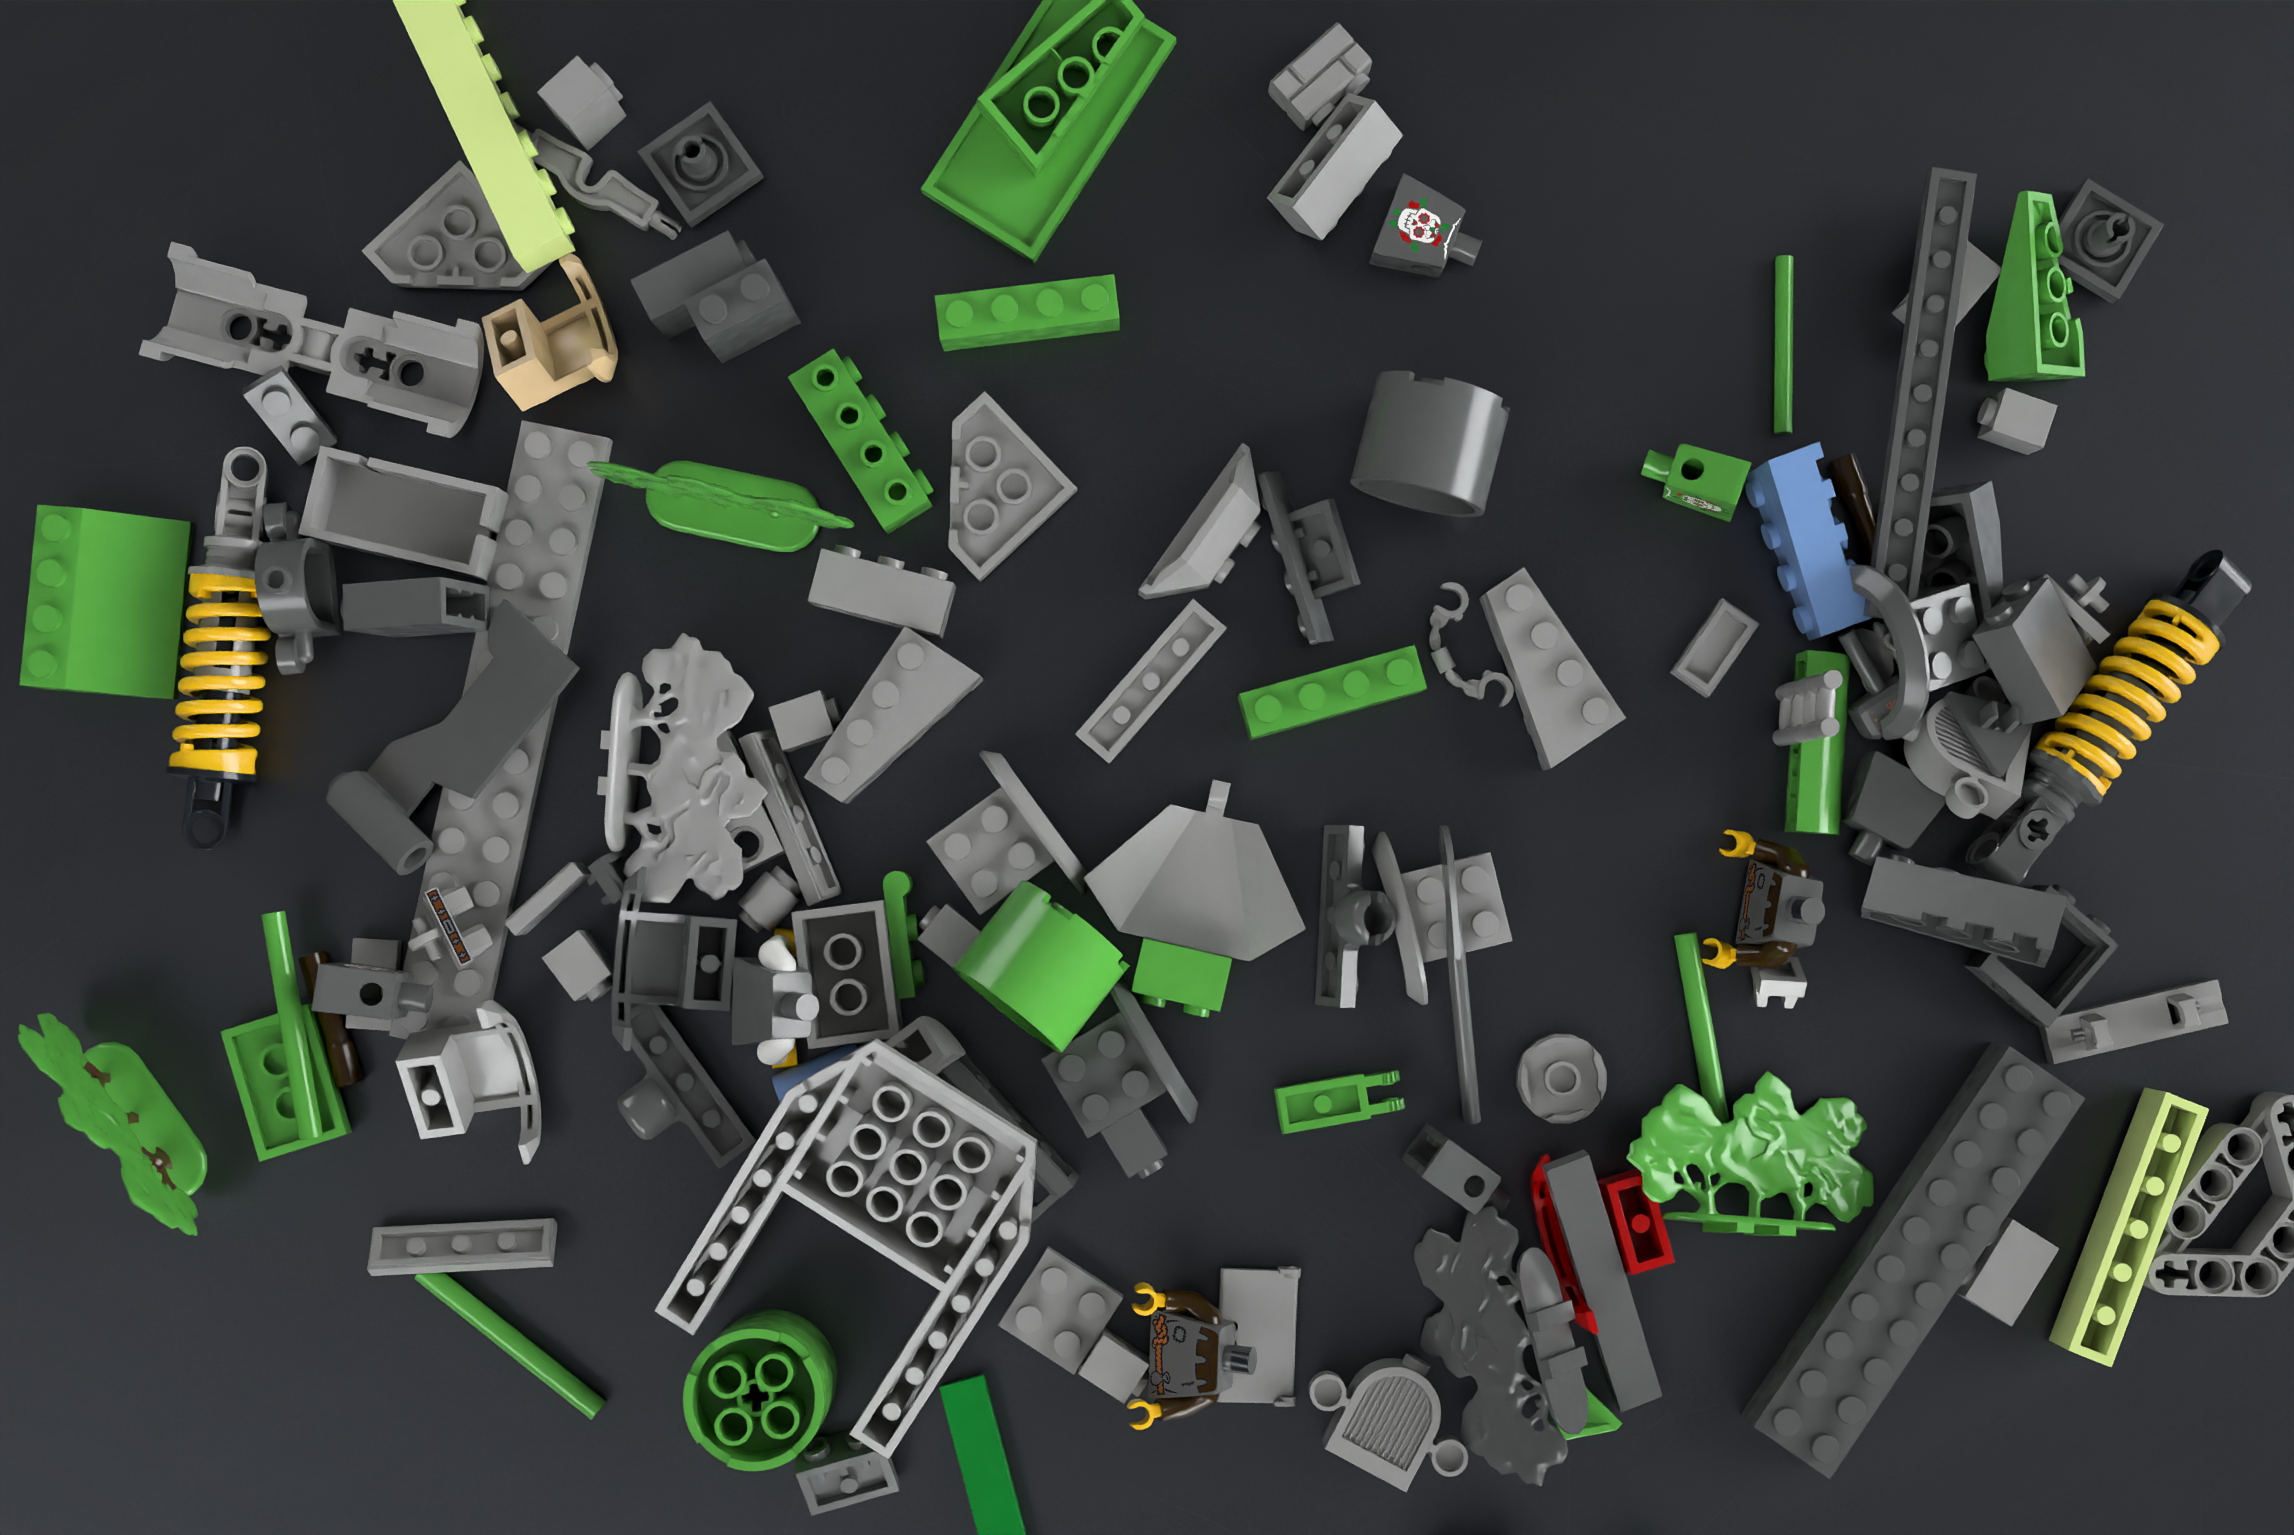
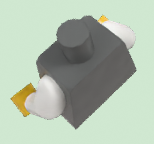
M775 928L774 936L760 947L758 957H733L732 1045L759 1044L757 1047L758 1059L764 1064L772 1065V1069L797 1066L795 1039L810 1036L811 1022L819 1012V1001L812 994L811 972L797 966L795 959L792 957H797L794 930Z

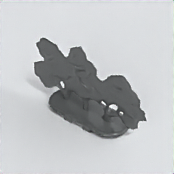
M1489 1206L1481 1208L1475 1215L1471 1212L1467 1213L1460 1242L1456 1243L1450 1235L1437 1232L1431 1228L1424 1234L1422 1242L1417 1243L1413 1258L1422 1283L1444 1302L1441 1312L1426 1318L1418 1347L1433 1357L1440 1356L1444 1360L1445 1367L1456 1377L1462 1378L1471 1375L1476 1380L1478 1389L1473 1399L1467 1403L1462 1414L1459 1435L1461 1442L1475 1454L1484 1456L1488 1464L1497 1469L1502 1475L1518 1473L1525 1483H1535L1541 1486L1546 1468L1563 1463L1568 1453L1565 1437L1557 1427L1551 1425L1547 1420L1548 1410H1550L1551 1416L1558 1427L1568 1434H1579L1586 1425L1588 1419V1398L1581 1367L1588 1365L1584 1347H1575L1569 1325L1570 1320L1576 1319L1572 1300L1563 1301L1558 1278L1549 1258L1539 1248L1530 1247L1521 1254L1517 1264V1274L1512 1271L1511 1258L1519 1242L1518 1229L1512 1226L1508 1220L1499 1218L1497 1209ZM1500 1276H1506L1512 1285L1500 1286L1497 1279ZM1520 1299L1528 1329L1525 1327L1522 1318L1515 1311L1514 1303ZM1532 1344L1542 1384L1534 1380L1524 1367L1523 1351L1527 1345ZM1523 1380L1529 1381L1533 1384L1534 1388L1526 1391L1521 1382ZM1539 1394L1541 1399L1535 1400L1536 1406L1539 1409L1529 1419L1525 1418L1522 1414L1524 1403L1529 1397ZM1543 1419L1544 1429L1536 1431L1534 1428L1537 1420Z

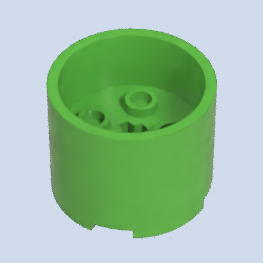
M1022 880L952 968L971 988L1006 1017L1041 1043L1061 1054L1130 965L1123 960L1119 961L1123 956L1122 953L1076 913L1073 915L1056 902L1051 904L1049 902L1051 896L1047 892L1030 882Z
M765 1309L753 1311L736 1318L724 1327L700 1353L687 1375L683 1390V1411L692 1437L697 1444L700 1442L714 1457L727 1463V1467L737 1470L764 1471L791 1461L813 1439L833 1404L838 1383L837 1364L833 1350L817 1327L805 1318L788 1311ZM755 1384H758L761 1392H768L763 1402H759L757 1395L749 1394V1391Z

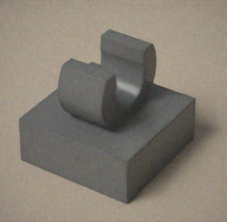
M627 847L619 852H611L598 858L588 867L592 873L587 879L589 885L598 882L606 893V896L600 900L603 905L611 902L615 904L621 901L624 883L628 879L623 870L626 861L632 855Z

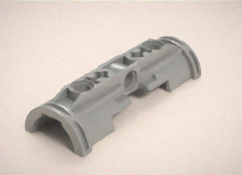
M171 242L167 257L172 262L174 268L175 288L178 289L167 327L164 326L153 339L143 340L139 355L159 361H168L174 356H179L224 369L234 367L263 376L282 365L287 373L290 367L298 366L301 369L330 376L326 388L327 393L368 403L367 407L428 423L426 430L428 433L451 438L465 424L477 395L483 368L484 338L479 324L458 318L456 327L398 311H394V319L349 308L344 328L304 318L307 307L306 296L256 283L254 276L248 271L200 259L192 247ZM238 317H248L252 323L250 334L242 340L233 339L230 333L232 322ZM265 330L277 335H284L287 330V334L292 336L289 344H283L281 348L279 344L271 339L264 338ZM373 352V357L382 363L390 365L389 373L376 367H370L366 373V368L360 365L362 357L370 358ZM412 362L420 363L424 369L422 380L414 386L405 385L401 379L403 368Z

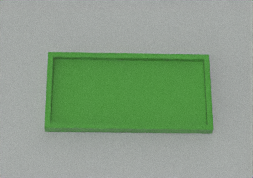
M1043 0L984 92L1091 0ZM1144 17L1138 33L1036 178L977 109L976 103L921 188L922 194L1034 264L1174 48L1177 37Z

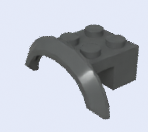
M1854 564L1849 569L1853 591L1865 596L1880 611L1890 630L1896 649L1899 669L1898 697L1889 715L1881 719L1880 723L1883 737L1886 741L1898 739L1912 731L1923 717L1929 699V692L1986 672L1984 656L1972 636L1978 626L1969 583L1926 587L1918 590L1916 598L1909 600L1899 586L1883 572L1868 565Z
M641 867L624 883L616 932L611 995V1031L625 1051H630L631 1003L673 1005L685 1009L729 1011L737 919L639 911L641 897L645 890L647 867Z
M1123 976L1110 990L1120 1012L1085 1033L1075 1036L1061 1054L1052 1050L1041 1058L1042 1063L1087 1138L1092 1137L1166 1091L1170 1093L1189 1124L1195 1121L1198 1102L1160 1042Z

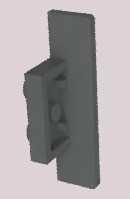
M1261 472L1257 474L1260 484L1257 488L1258 497L1262 507L1268 511L1273 525L1271 529L1273 545L1282 554L1284 560L1286 587L1290 594L1295 596L1300 611L1297 617L1300 631L1309 640L1311 645L1332 642L1334 638L1321 598L1361 584L1334 499H1326L1294 511L1282 472Z

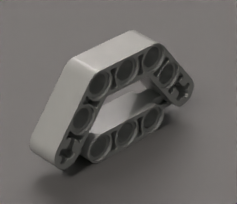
M2274 1091L2263 1092L2252 1101L2250 1113L2240 1125L2220 1122L2212 1125L2195 1145L2144 1280V1287L2166 1295L2266 1297L2278 1289L2294 1268V1165L2290 1167L2288 1164L2289 1152L2294 1148V1095ZM2233 1135H2236L2239 1141L2238 1148L2234 1154L2230 1155L2228 1142ZM2262 1156L2272 1195L2232 1248H2186L2193 1239L2198 1238L2206 1231ZM2209 1170L2211 1183L2206 1190L2202 1191L2200 1179ZM2182 1206L2184 1219L2175 1227L2172 1221L2173 1213L2178 1207ZM2281 1227L2283 1239L2278 1246L2274 1247L2273 1235ZM2209 1262L2211 1267L2210 1275L2201 1282L2199 1276L2200 1269L2205 1263ZM2254 1263L2256 1268L2255 1276L2247 1283L2245 1280L2246 1269ZM2164 1265L2176 1269V1274L2171 1272L2156 1273V1269H2163Z

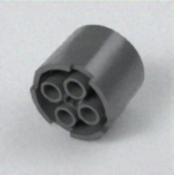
M1395 370L1379 373L1350 481L1351 484L1374 497L1417 510L1458 517H1478L1483 515L1510 411L1509 407L1501 406L1503 398L1478 386L1447 377L1444 378V381L1432 378H1418V381H1413L1415 374L1411 371Z

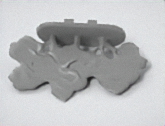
M682 633L672 648L653 649L643 658L642 671L645 680L655 691L645 708H643L642 689L637 676L630 672L621 675L613 694L610 730L601 731L600 749L609 750L607 776H598L597 795H606L604 817L606 842L611 851L619 852L627 846L634 826L641 834L640 847L626 861L623 873L629 878L641 867H647L645 890L641 897L642 902L670 903L688 878L693 879L695 886L700 891L710 895L714 900L723 897L728 890H735L740 886L743 880L742 848L734 842L725 827L731 819L750 818L768 794L767 790L755 778L746 776V766L735 752H721L717 747V737L726 729L732 728L742 720L753 699L754 692L743 677L733 672L730 662L723 657L721 652L705 651L702 649L697 638L689 637ZM661 684H670L671 689L665 694L659 693ZM672 697L677 698L678 707L670 715L665 717L654 716V712H661V705L658 704ZM667 723L670 732L665 734L659 730L658 724ZM642 726H650L657 733L661 742L659 758L651 765L639 764ZM638 776H643L647 781V789L652 801L651 806L636 812ZM647 824L660 826L661 833L658 835L650 833Z

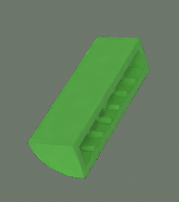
M1806 650L1796 654L1794 681L1829 670L1839 671L1843 681L1840 687L1835 689L1834 718L1840 725L1839 732L1831 737L1790 745L1785 832L1840 835L1851 660L1846 654Z

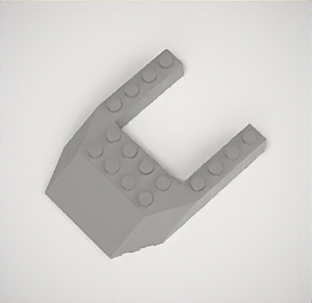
M875 1038L787 1091L656 1307L655 1312L691 1335H694L711 1313L784 1192L939 1290L849 1434L889 1459L1030 1240L1037 1139Z

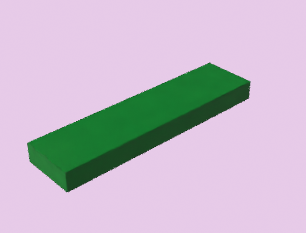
M984 1372L940 1384L939 1389L978 1535H1027Z

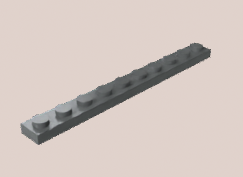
M1931 167L1926 172L1870 565L1893 580L1909 600L1916 598L1918 595L1977 178L1976 173ZM1866 598L1863 616L1884 619L1877 607Z

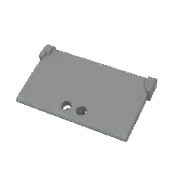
M1277 1266V1269L1221 1268L1219 1310L1223 1319L1230 1320L1235 1325V1345L1255 1347L1257 1364L1252 1375L1233 1373L1232 1387L1221 1392L1217 1402L1272 1403L1277 1407L1295 1406L1294 1371L1298 1278H1301V1268L1294 1266Z

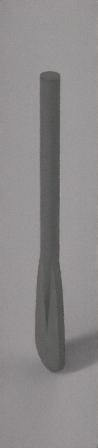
M1441 825L1439 826V845L1446 903V949L1462 1117L1465 1124H1477L1481 1121L1466 953L1458 910L1452 840L1448 826Z

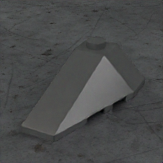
M1992 480L1948 486L1932 491L1918 588L1920 590L1926 587L1969 583L1978 627L1985 619L1984 614L1993 608L2003 596L2000 521ZM1984 657L1986 670L1991 669Z

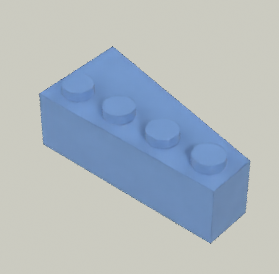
M1820 441L1766 461L1747 474L1748 482L1745 484L1750 504L1754 508H1759L1764 524L1761 525L1764 542L1770 550H1775L1780 566L1777 567L1780 584L1786 592H1791L1796 608L1793 609L1795 623L1802 634H1807L1809 641L1872 618L1863 616L1866 597L1853 591L1849 569L1851 565L1856 563L1852 559L1845 560L1843 551H1846L1848 548L1847 532L1844 523L1840 522L1836 517H1832L1830 510L1832 505L1831 498L1836 496L1831 479H1823L1817 467L1816 460L1824 457Z

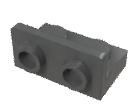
M853 1428L825 1437H814L795 1457V1474L811 1516L899 1491V1478L891 1456L887 1459L849 1435Z

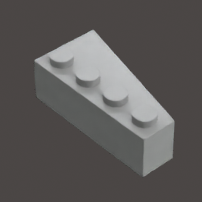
M1522 568L1479 598L1497 649L1502 655L1508 677L1512 681L1514 692L1524 715L1523 720L1529 735L1531 734L1542 771L1553 768L1626 718L1525 568Z
M904 626L804 778L840 802L849 804L881 775L893 761L914 745L927 730L949 713L971 690L973 691L984 679L975 671Z

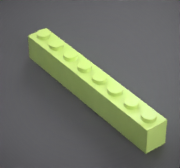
M393 0L515 260L526 273H529L575 251L569 237L570 234L575 232L574 226L563 207L556 209L550 196L557 193L555 186L545 168L538 171L532 158L539 155L527 130L519 132L514 122V119L520 117V113L509 92L501 94L496 84V81L502 79V75L490 53L483 56L478 46V43L484 41V38L472 15L466 18L463 15L460 6L465 4L466 0Z

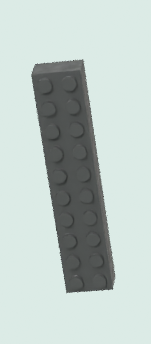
M1991 1042L1740 1415L1753 1427L1828 1479H1831L2086 1098L2012 1047Z

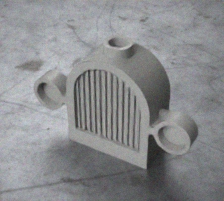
M1987 676L1976 678L1964 692V695L1998 703H2004L2006 700V695L1999 682ZM1943 699L1936 702L1923 715L1912 731L1901 737L1905 739L1904 754L1911 771L1929 789L1945 796L1947 806L1957 816L1969 819L1975 817L1980 812L1996 820L2021 797L2031 730L2006 773L2000 778L1993 776Z
M1406 1353L1403 1360L1385 1358L1371 1362L1355 1375L1348 1389L1345 1387L1342 1378L1332 1371H1321L1311 1379L1308 1390L1312 1403L1323 1411L1336 1410L1321 1438L1324 1448L1404 1492H1407L1426 1453L1430 1455V1460L1435 1470L1443 1476H1457L1465 1470L1468 1464L1467 1450L1459 1439L1453 1436L1436 1437L1441 1421V1405L1434 1387L1426 1376L1431 1366L1420 1358Z

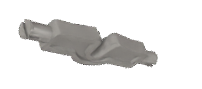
M516 124L519 132L526 130L520 125ZM536 129L534 133L527 130L539 155L532 158L534 164L541 169L545 168L549 174L558 178L568 194L578 203L593 210H610L646 232L650 227H653L670 237L671 240L678 236L675 231L680 233L682 223L662 213V206L658 200L638 189L617 171L609 170L596 185L587 186L585 181L593 165V160L586 152L554 138L541 129Z

